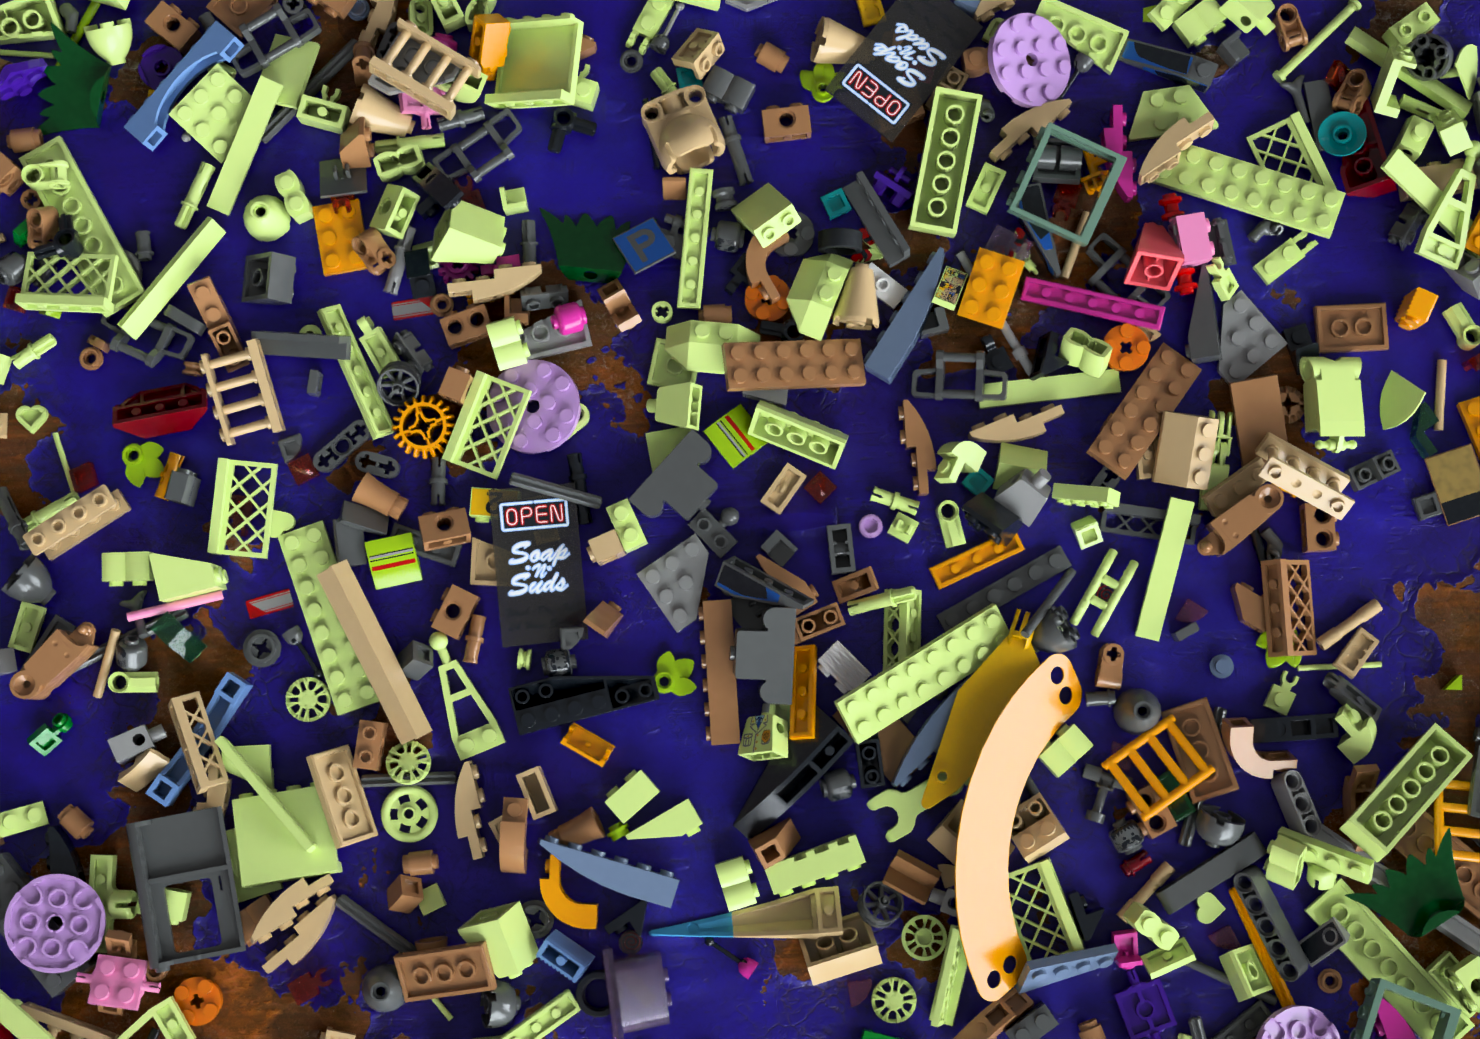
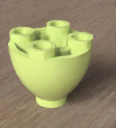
M130 18L117 20L116 26L114 21L101 23L100 29H98L97 24L83 27L91 48L112 66L126 63L125 58L130 50L133 38Z
M271 195L257 196L246 205L243 214L244 226L256 240L261 242L275 241L290 230V214L287 212L284 202L277 197ZM260 211H265V214L260 216Z

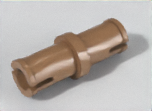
M472 614L469 633L465 636L467 643L463 662L478 664L481 643H484L482 636L487 617Z

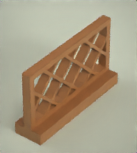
M1274 559L1261 561L1268 657L1317 655L1309 560ZM1300 565H1301V574H1302L1301 577H1300V576L1298 575V573H1297V570H1298V568H1299ZM1292 579H1293V580L1296 582V584H1297L1294 589H1293V587H1292L1291 584H1290L1291 581H1292ZM1301 591L1303 592V601L1298 596ZM1294 603L1298 606L1296 613L1292 608ZM1303 615L1305 616V625L1300 620ZM1296 627L1300 630L1298 637L1294 633ZM1304 639L1307 640L1308 651L1302 644Z

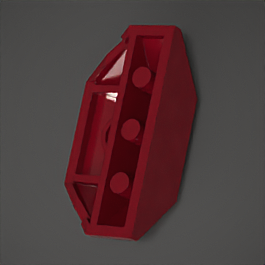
M181 383L140 391L127 398L123 403L113 407L112 425L116 429L144 439L191 430L208 410L207 390L188 383Z

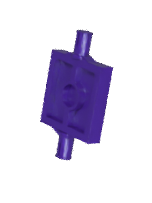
M39 58L5 65L0 72V99L7 100L19 95L23 97L31 93L32 87L39 79L48 77L44 72L48 66L45 60Z
M1136 968L1131 969V971L1127 970L1126 973L1131 985L1122 991L1114 993L1113 996L1130 1039L1142 1037L1161 1039L1160 1033L1166 1028L1177 1025L1161 980L1157 977L1149 981H1140Z

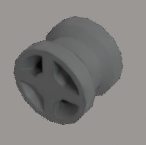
M723 187L711 192L712 197L716 201L714 206L716 212L729 211L738 205L733 196L735 194L734 187Z

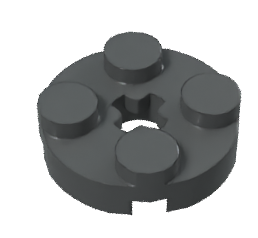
M797 212L801 222L790 229L797 231L795 233L797 238H789V242L774 250L775 253L782 257H800L806 254L812 247L815 236L814 227L811 220L801 212Z

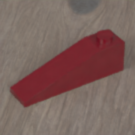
M1367 98L1358 115L1366 125V140L1359 150L1353 154L1342 156L1340 175L1347 196L1375 198L1396 191L1397 187L1395 181L1380 168L1387 159Z

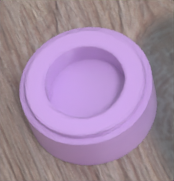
M874 514L865 515L859 522V531L866 538L877 537L883 528L881 519Z

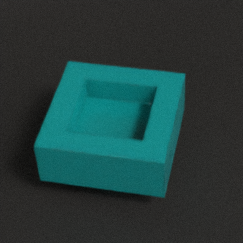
M676 68L679 89L691 85L703 86L702 79H696L693 69Z
M842 188L820 197V201L830 220L852 209Z
M979 468L978 472L969 473L961 484L976 496L981 492L984 493L995 480L983 469Z

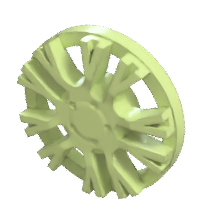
M304 677L293 682L286 692L285 703L287 709L294 718L300 721H316L322 718L329 710L331 704L330 691L325 683L317 678ZM309 681L316 682L313 690L309 689ZM302 682H304V685H305V688H306V690H304V691H303L302 686H301V684H300V683H302ZM322 686L324 690L316 694L315 691ZM295 687L300 690L299 695L292 693ZM326 695V703H320L318 697ZM290 698H298V702H290ZM299 704L300 709L295 713L292 706ZM317 704L324 708L322 712L315 707ZM303 708L306 709L304 718L301 717ZM310 709H314L317 716L310 718Z
M414 740L403 745L399 743L392 747L386 757L388 774L394 781L404 785L418 783L427 776L431 768V756L425 746ZM408 746H411V752H408ZM417 747L421 749L419 753L414 754ZM404 748V753L400 754L397 752L399 749ZM393 755L399 757V760L392 758ZM390 763H397L398 766L391 769ZM421 763L427 764L425 770L418 768V765ZM401 769L402 771L396 777L395 774ZM415 770L419 774L418 777H415V775L413 774ZM405 773H410V780L403 779Z
M917 915L905 924L901 940L905 951L911 957L921 961H928L938 957L943 952L947 942V934L943 924L935 917ZM923 919L922 928L917 927L916 920ZM928 919L932 920L929 929L925 928ZM937 923L941 931L933 933L932 927ZM910 925L917 929L915 933L908 928ZM906 933L913 934L914 939L906 941ZM934 936H943V940H934ZM916 942L917 945L909 950L908 946ZM934 942L941 945L937 952L931 947V944ZM918 947L923 949L922 956L914 954ZM926 947H929L930 949V956H927L925 950Z
M885 978L873 989L871 996L872 1008L876 1015L885 1022H903L913 1014L916 1008V993L910 983L902 978ZM894 981H898L897 990H893ZM889 982L891 987L890 991L888 992L884 991V989L881 987L883 984ZM905 984L909 990L902 994L900 993V988ZM877 991L884 993L885 997L876 995ZM912 995L913 999L904 1000L903 997ZM875 1000H883L884 1005L877 1008ZM904 1003L912 1004L909 1012L903 1008ZM887 1007L888 1011L882 1015V1010ZM900 1008L905 1014V1016L901 1017L897 1011ZM891 1011L896 1012V1019L888 1018Z

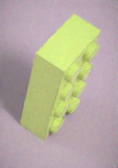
M1054 483L1052 498L1068 506L1076 504V506L1080 507L1090 505L1093 508L1103 506L1106 509H1113V507H1119L1121 492L1109 487Z
M1444 951L1425 971L1468 1018H1471L1476 1012H1472L1463 1001L1465 996L1461 990H1456L1449 980L1451 976L1447 971L1459 961L1450 951ZM1475 979L1471 983L1473 992L1479 987V983Z

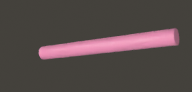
M222 590L127 612L128 622L223 600Z

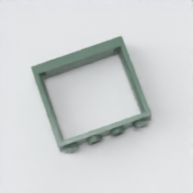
M1049 122L1046 127L1041 126L1036 136V140H1039L1036 149L1031 148L1026 158V161L1029 162L1026 171L1021 170L1016 183L1019 186L1016 193L1011 191L1007 199L1006 205L1009 206L1007 212L1085 247L1091 239L1127 157ZM1050 135L1112 163L1080 235L1018 207Z
M1371 978L1368 988L1364 990L1366 995L1364 1002L1357 1012L1358 1021L1356 1028L1350 1034V1039H1370L1385 990L1441 1011L1432 1039H1453L1462 1010L1382 978Z

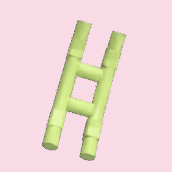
M1112 548L1108 550L1069 620L1071 624L1078 626L1089 604L1103 610L1090 632L1095 637L1100 636L1139 566L1137 561L1130 560L1119 581L1106 575L1118 554ZM1101 583L1114 589L1108 602L1095 596Z

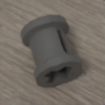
M283 0V8L290 17L307 8L303 0Z

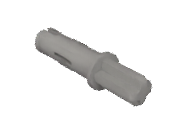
M408 226L403 239H399L397 245H394L396 263L390 268L385 288L383 289L386 293L398 295L405 269L404 252L412 251L410 248L416 231L412 226Z

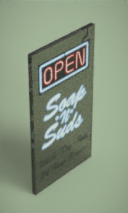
M896 0L828 84L825 91L892 143L979 34L983 26L950 0Z
M572 482L558 484L575 489V483ZM520 487L488 490L502 647L508 648L510 646L560 642L559 628L583 626L584 631L581 639H589L587 624L583 622L587 615L577 504Z

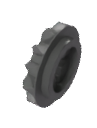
M259 629L247 636L243 644V653L246 660L253 666L268 667L274 664L280 657L282 645L279 637L272 631ZM264 642H266V647L271 651V653L263 652L262 655H260V650L257 649V647L254 646V644L262 645Z
M530 900L525 902L522 908L529 926L531 925V919L526 913L535 915L539 910L541 911L539 919L544 923V925L536 923L530 928L534 939L546 936L553 927L554 915L543 901Z

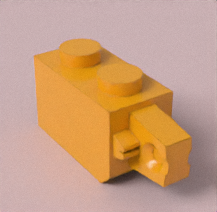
M499 13L476 14L473 20L469 55L479 63L481 72L488 75L486 81H493L495 79L498 67H504L505 57L508 52V36L511 32L510 22Z

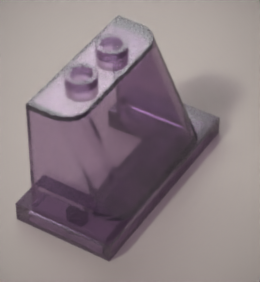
M610 945L600 946L610 1011L612 1039H624L625 1033L670 1024L668 1007L672 1006L670 991L666 992L665 982H669L667 967L663 968L660 951L655 950L613 957Z

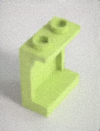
M1405 45L1389 46L1370 97L1375 113L1393 118L1398 117L1400 107L1396 95H1392L1391 92L1400 68L1405 66L1415 69L1417 66L1414 54L1410 51L1411 48Z
M769 182L731 209L742 228L748 229L763 248L801 222V218L793 204Z

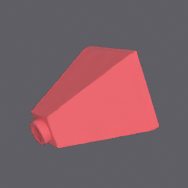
M1154 222L1144 223L1124 277V284L1170 291L1185 258L1164 226L1157 225Z

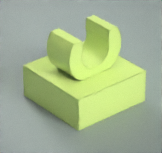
M898 511L887 533L908 544L919 522Z

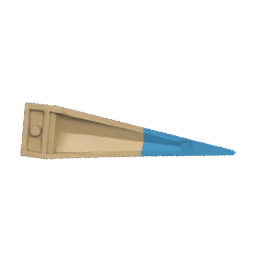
M839 886L813 888L749 908L651 930L649 935L819 939V937L843 935Z

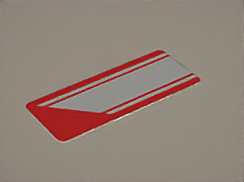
M434 296L392 302L393 319L396 321L433 315L430 302Z
M289 589L245 602L250 619L294 606Z

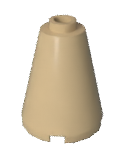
M821 17L815 30V34H817L815 42L812 41L810 60L812 62L821 64H855L856 61H859L863 65H868L870 61L875 60L876 56L873 55L876 52L873 50L874 41L829 17Z
M364 83L360 91L361 94L354 106L348 127L360 117H364L366 126L371 127V132L405 137L406 133L411 135L416 121L412 120L413 115L401 114L399 105Z
M856 263L855 267L850 268L833 315L832 324L839 326L840 322L846 323L845 328L855 330H872V325L876 329L879 328L880 321L874 272L869 268L868 264Z

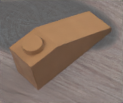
M761 554L755 556L765 573L814 599L812 605L803 610L796 609V616L818 603L816 598L819 594L812 584L808 586L804 580Z
M611 600L608 604L602 601L583 622L608 639L624 615L620 613L622 608Z

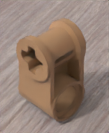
M1290 3L1281 5L1272 16L1280 48L1283 52H1287L1289 48L1300 44L1302 46L1307 45V32L1302 25L1297 8ZM1284 12L1288 14L1290 20H1283L1280 16V13Z
M359 41L353 46L354 57L352 59L356 87L363 86L364 83L368 84V80L372 75L369 72V62L373 56H376L374 47L370 42Z
M1356 68L1346 75L1344 82L1333 98L1332 109L1334 111L1343 110L1359 115L1363 104L1372 90L1365 70Z
M54 206L30 208L27 211V243L32 250L37 246L53 242L48 240H53L59 231V213Z
M373 227L368 228L352 239L353 250L359 255L371 274L379 276L385 272L386 268L389 269L395 265L396 256L377 229Z
M1106 643L1100 648L1095 672V687L1120 690L1124 661V650L1120 645ZM1113 650V652H1116V657L1110 658V656H1107V651Z

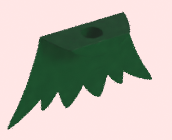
M51 22L54 37L62 51L51 50L61 66H47L44 70L48 78L56 85L45 88L38 95L54 105L40 113V115L50 118L37 129L40 128L44 136L66 130L100 128L112 65L100 60L80 47Z
M539 208L553 239L558 266L569 280L609 283L620 277L626 260L612 238L629 230L630 221L622 224L616 230L614 218L610 215L596 227L592 218L587 213H584L577 226H575L572 219L565 215L564 223H562L548 211Z
M1448 828L1443 836L1437 856H1435L1431 848H1428L1426 865L1409 854L1406 863L1407 875L1396 870L1386 869L1385 874L1390 888L1379 884H1372L1377 894L1352 893L1345 895L1379 913L1411 937H1422L1460 913L1465 904V898L1454 864L1450 828Z

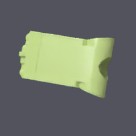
M1302 357L1300 359L1299 370L1305 382L1303 384L1305 432H1319L1320 436H1329V439L1326 441L1317 440L1315 442L1316 449L1326 448L1327 451L1332 453H1339L1346 448L1355 449L1357 442L1354 440L1346 441L1344 436H1365L1361 380L1358 379L1362 369L1360 357H1339L1335 361L1325 357Z

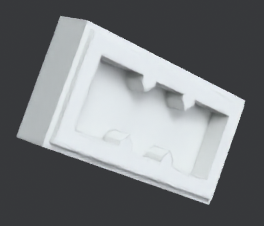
M871 262L869 268L874 272L876 296L894 310L908 290Z

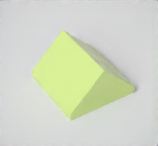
M1001 443L992 489L998 490L1001 485L1023 469H1028L1034 474L1041 468L1047 470L1048 451Z
M1253 943L1219 956L1238 1002L1273 989Z

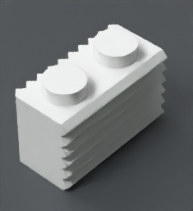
M838 640L817 660L820 664L817 668L826 677L831 675L837 681L834 685L843 694L855 689L871 676V673Z

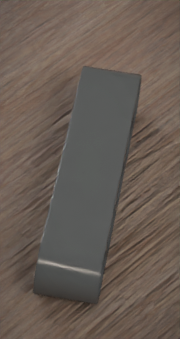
M1255 831L1249 832L1239 838L1234 844L1223 848L1159 889L1155 895L1167 914L1170 915L1263 857L1267 850Z
M1249 865L1235 875L1233 879L1234 886L1280 976L1285 981L1294 982L1307 971L1309 966L1308 960L1263 872L1259 867Z

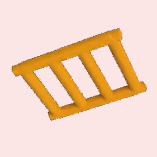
M1173 714L1163 718L1152 729L1142 733L1101 763L1105 770H1110L1141 811L1140 816L1143 821L1156 815L1215 772V768L1205 763L1174 723L1176 719ZM1166 728L1199 770L1189 779L1155 737ZM1146 742L1149 743L1180 784L1169 793L1136 751ZM1127 756L1130 757L1161 798L1150 807L1117 765L1118 762Z
M1452 780L1445 789L1469 791L1470 782ZM1442 791L1433 801L1435 856H1437L1440 843L1448 828H1450L1451 836L1480 839V829L1444 826V812L1468 814V805L1444 802ZM1452 850L1454 860L1480 863V853Z

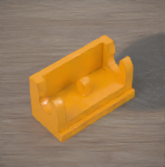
M575 722L571 724L566 736L560 742L601 767H604L615 748L613 744Z

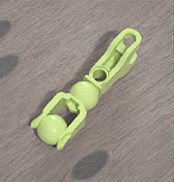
M940 773L938 779L945 781L947 776L944 773ZM970 777L964 783L966 786L969 784ZM929 779L906 792H901L897 789H886L866 803L870 810H877L888 806L897 812L898 822L886 833L885 838L888 842H894L912 832L917 815L926 810L922 807L921 801ZM964 784L958 789V791H956L949 797L959 794L962 791Z

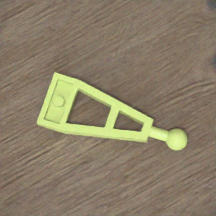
M1476 140L1471 141L1473 147L1464 150L1466 156L1462 168L1455 169L1423 226L1414 250L1415 254L1451 270H1458L1466 246L1477 176L1471 173L1475 160L1480 157V142ZM1461 180H1464L1461 201L1452 198ZM1447 206L1459 211L1455 242L1433 233Z
M440 631L432 633L429 638V644L431 648L438 651L443 664L438 666L451 738L460 761L505 743L506 741L497 719L458 660H451L446 648L448 644L446 634ZM454 668L467 689L451 695L447 671ZM471 695L489 724L459 736L453 702Z
M170 996L149 1009L117 1039H129L152 1017H154L166 1039H196L197 1037L174 997Z

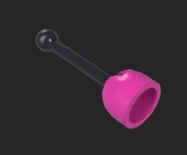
M713 937L705 938L707 946H713L738 963L739 973L747 979L750 978L759 964L757 961L749 957L739 959L714 942Z

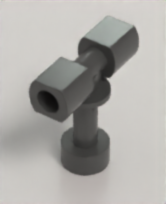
M1085 763L1081 777L1095 781L1094 786L1099 788L1093 809H1087L1085 819L1103 824L1106 815L1101 813L1108 791L1113 792L1114 788L1125 790L1113 774L1102 771L1103 768ZM1126 776L1132 783L1133 778Z

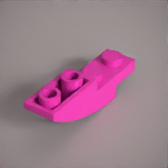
M1113 105L1110 110V128H1104L1101 132V146L1127 157L1114 187L1124 203H1130L1133 196L1137 194V182L1133 181V173H1136L1137 161L1136 158H1133V151H1123L1127 147V136L1123 135V127H1126L1127 122L1126 112H1123V105ZM1105 163L1107 170H1110L1112 163Z
M1382 998L1376 1022L1374 1023L1377 1036L1382 1039H1417L1400 1013Z

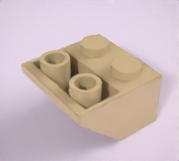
M1040 792L1017 806L1011 838L1023 858L1029 864L1070 839Z

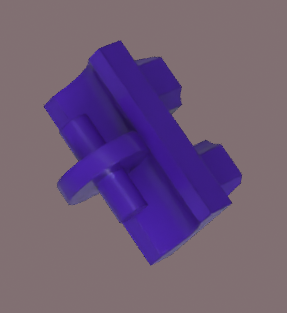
M902 166L899 171L894 167L889 169L888 173L895 176V178L881 170L876 171L873 176L875 180L872 187L877 195L882 196L887 187H890L895 192L889 202L898 208L907 199L909 200L913 197L915 192L900 183L901 180L908 185L911 181V178L905 175L907 170L905 166Z

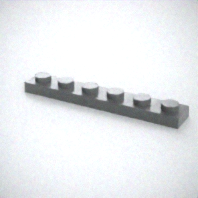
M1059 545L936 615V618L944 632H947L993 603L999 608L1072 565Z

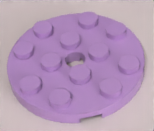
M1020 13L1005 19L997 26L998 28L994 36L990 38L988 45V66L995 85L1001 93L1005 92L1012 99L1011 102L1021 107L1033 108L1055 101L1065 90L1071 70L1070 55L1065 39L1051 22L1039 15ZM1027 55L1030 56L1032 60H1034L1032 66H1030L1026 61Z
M528 360V363L506 369L498 376V379L532 391L528 403L532 401L539 402V409L535 413L528 411L527 403L510 446L511 449L525 454L549 452L562 445L572 435L581 413L579 391L575 382L562 368L544 360ZM493 383L489 393L491 398L503 392L499 384ZM517 391L508 395L512 406L521 402L523 393ZM505 397L493 402L497 413L509 408ZM490 404L487 405V417L489 418L494 413ZM511 412L500 417L504 428L512 425L514 419ZM496 419L489 422L494 433L500 430ZM502 434L497 436L501 442L505 443Z
M48 874L30 881L14 895L8 905L4 919V933L10 950L21 963L31 969L44 973H62L84 964L99 948L106 929L105 908L99 895L86 882L66 874ZM58 916L62 919L63 925L60 929L53 931L49 928V920L52 917Z
M1290 1005L1275 1011L1263 1023L1256 1039L1341 1038L1335 1025L1323 1015L1324 1013L1303 1005Z

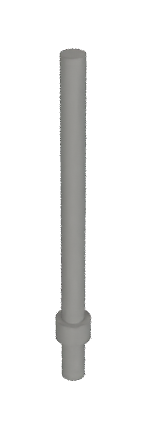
M961 251L956 256L970 277L973 265L965 251ZM1005 321L1001 331L1013 350L1014 358L1016 361H1020L1029 376L1032 369V363L1027 356L1029 353L1024 345H1020L1007 321Z

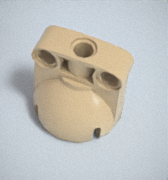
M691 85L672 91L647 102L641 108L642 124L646 128L662 167L668 174H687L690 172V167L703 168L714 161V156H721L726 148L725 139L708 103L705 90L700 85ZM694 96L701 98L698 102H692L690 99ZM651 113L658 115L655 119H648L646 117Z

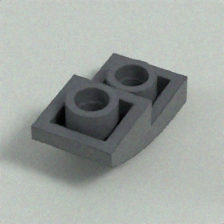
M1390 449L1344 471V473L1350 476L1349 483L1355 493L1401 471V468Z

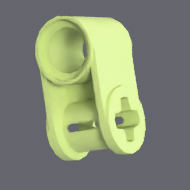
M64 160L29 164L21 171L22 180L34 191L66 189L70 187V181L67 180L69 163ZM39 174L38 179L32 182V176Z

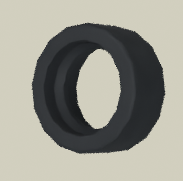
M851 228L823 229L818 232V252L823 254L832 253L840 256L859 254L862 252V232Z
M593 970L587 973L579 981L576 989V1000L580 1009L592 1017H605L612 1014L622 999V986L619 979L613 973L606 970ZM595 979L606 980L613 988V999L603 1008L591 1006L585 997L587 985Z

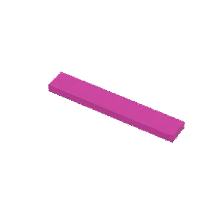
M1027 276L1020 298L1022 301L1121 323H1129L1157 331L1161 329L1166 309L1164 306Z

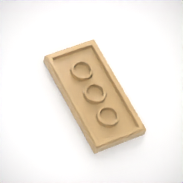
M349 744L307 756L306 760L335 848L339 849L378 836L357 768L352 767L354 759Z

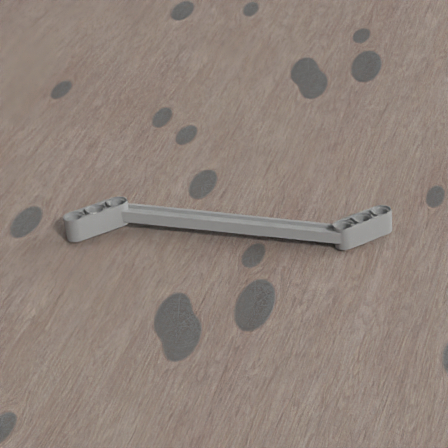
M1289 770L1273 775L1271 786L1290 830L1372 859L1363 851L1355 852L1350 842L1321 823L1303 778L1298 771ZM1375 861L1372 879L1369 884H1379L1390 888L1385 874V870L1389 868ZM1459 915L1453 916L1435 928L1474 955L1480 957V930Z

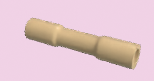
M1375 598L1345 621L1316 639L1318 646L1323 651L1327 650L1358 625L1368 621L1382 611V606Z
M1164 861L1150 876L1145 885L1133 898L1126 902L1116 915L1128 924L1123 914L1132 902L1144 904L1175 872V869Z

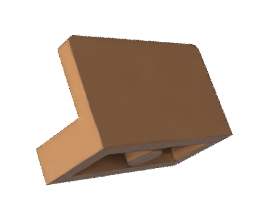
M899 849L890 862L882 883L925 905L931 890L939 880L942 872Z

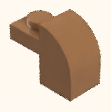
M617 278L597 289L605 307L621 333L634 328L636 324L642 322Z

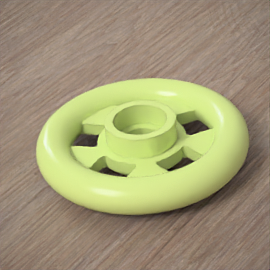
M400 786L390 792L382 804V824L387 833L398 841L406 843L420 841L426 838L436 826L438 820L437 803L434 797L420 786ZM409 795L410 802H405L401 805L399 797ZM420 798L427 804V807L423 810L416 804ZM391 809H398V820H391ZM407 809L413 811V817L410 819L405 816ZM421 816L427 819L423 828L416 825L420 821ZM401 824L411 826L410 832L400 831Z

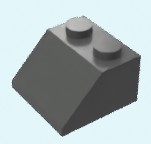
M276 252L246 256L241 302L267 305L292 304L296 257Z

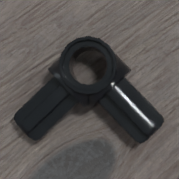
M562 106L557 108L549 127L552 133L547 150L551 153L559 154L565 136L571 134L572 130L594 136L597 124L576 117L577 113H574L568 107ZM564 116L569 122L561 124L557 121V117Z
M65 213L60 215L58 218L59 231L54 236L53 242L37 246L33 249L37 260L57 254L59 257H66L71 260L78 258L83 253L84 247L79 240L78 231L74 229L71 215H66Z
M792 314L790 319L784 321V324L765 320L761 321L759 329L761 334L780 337L781 341L804 340L805 338L804 334H801L798 338L788 336V331L791 328H797Z

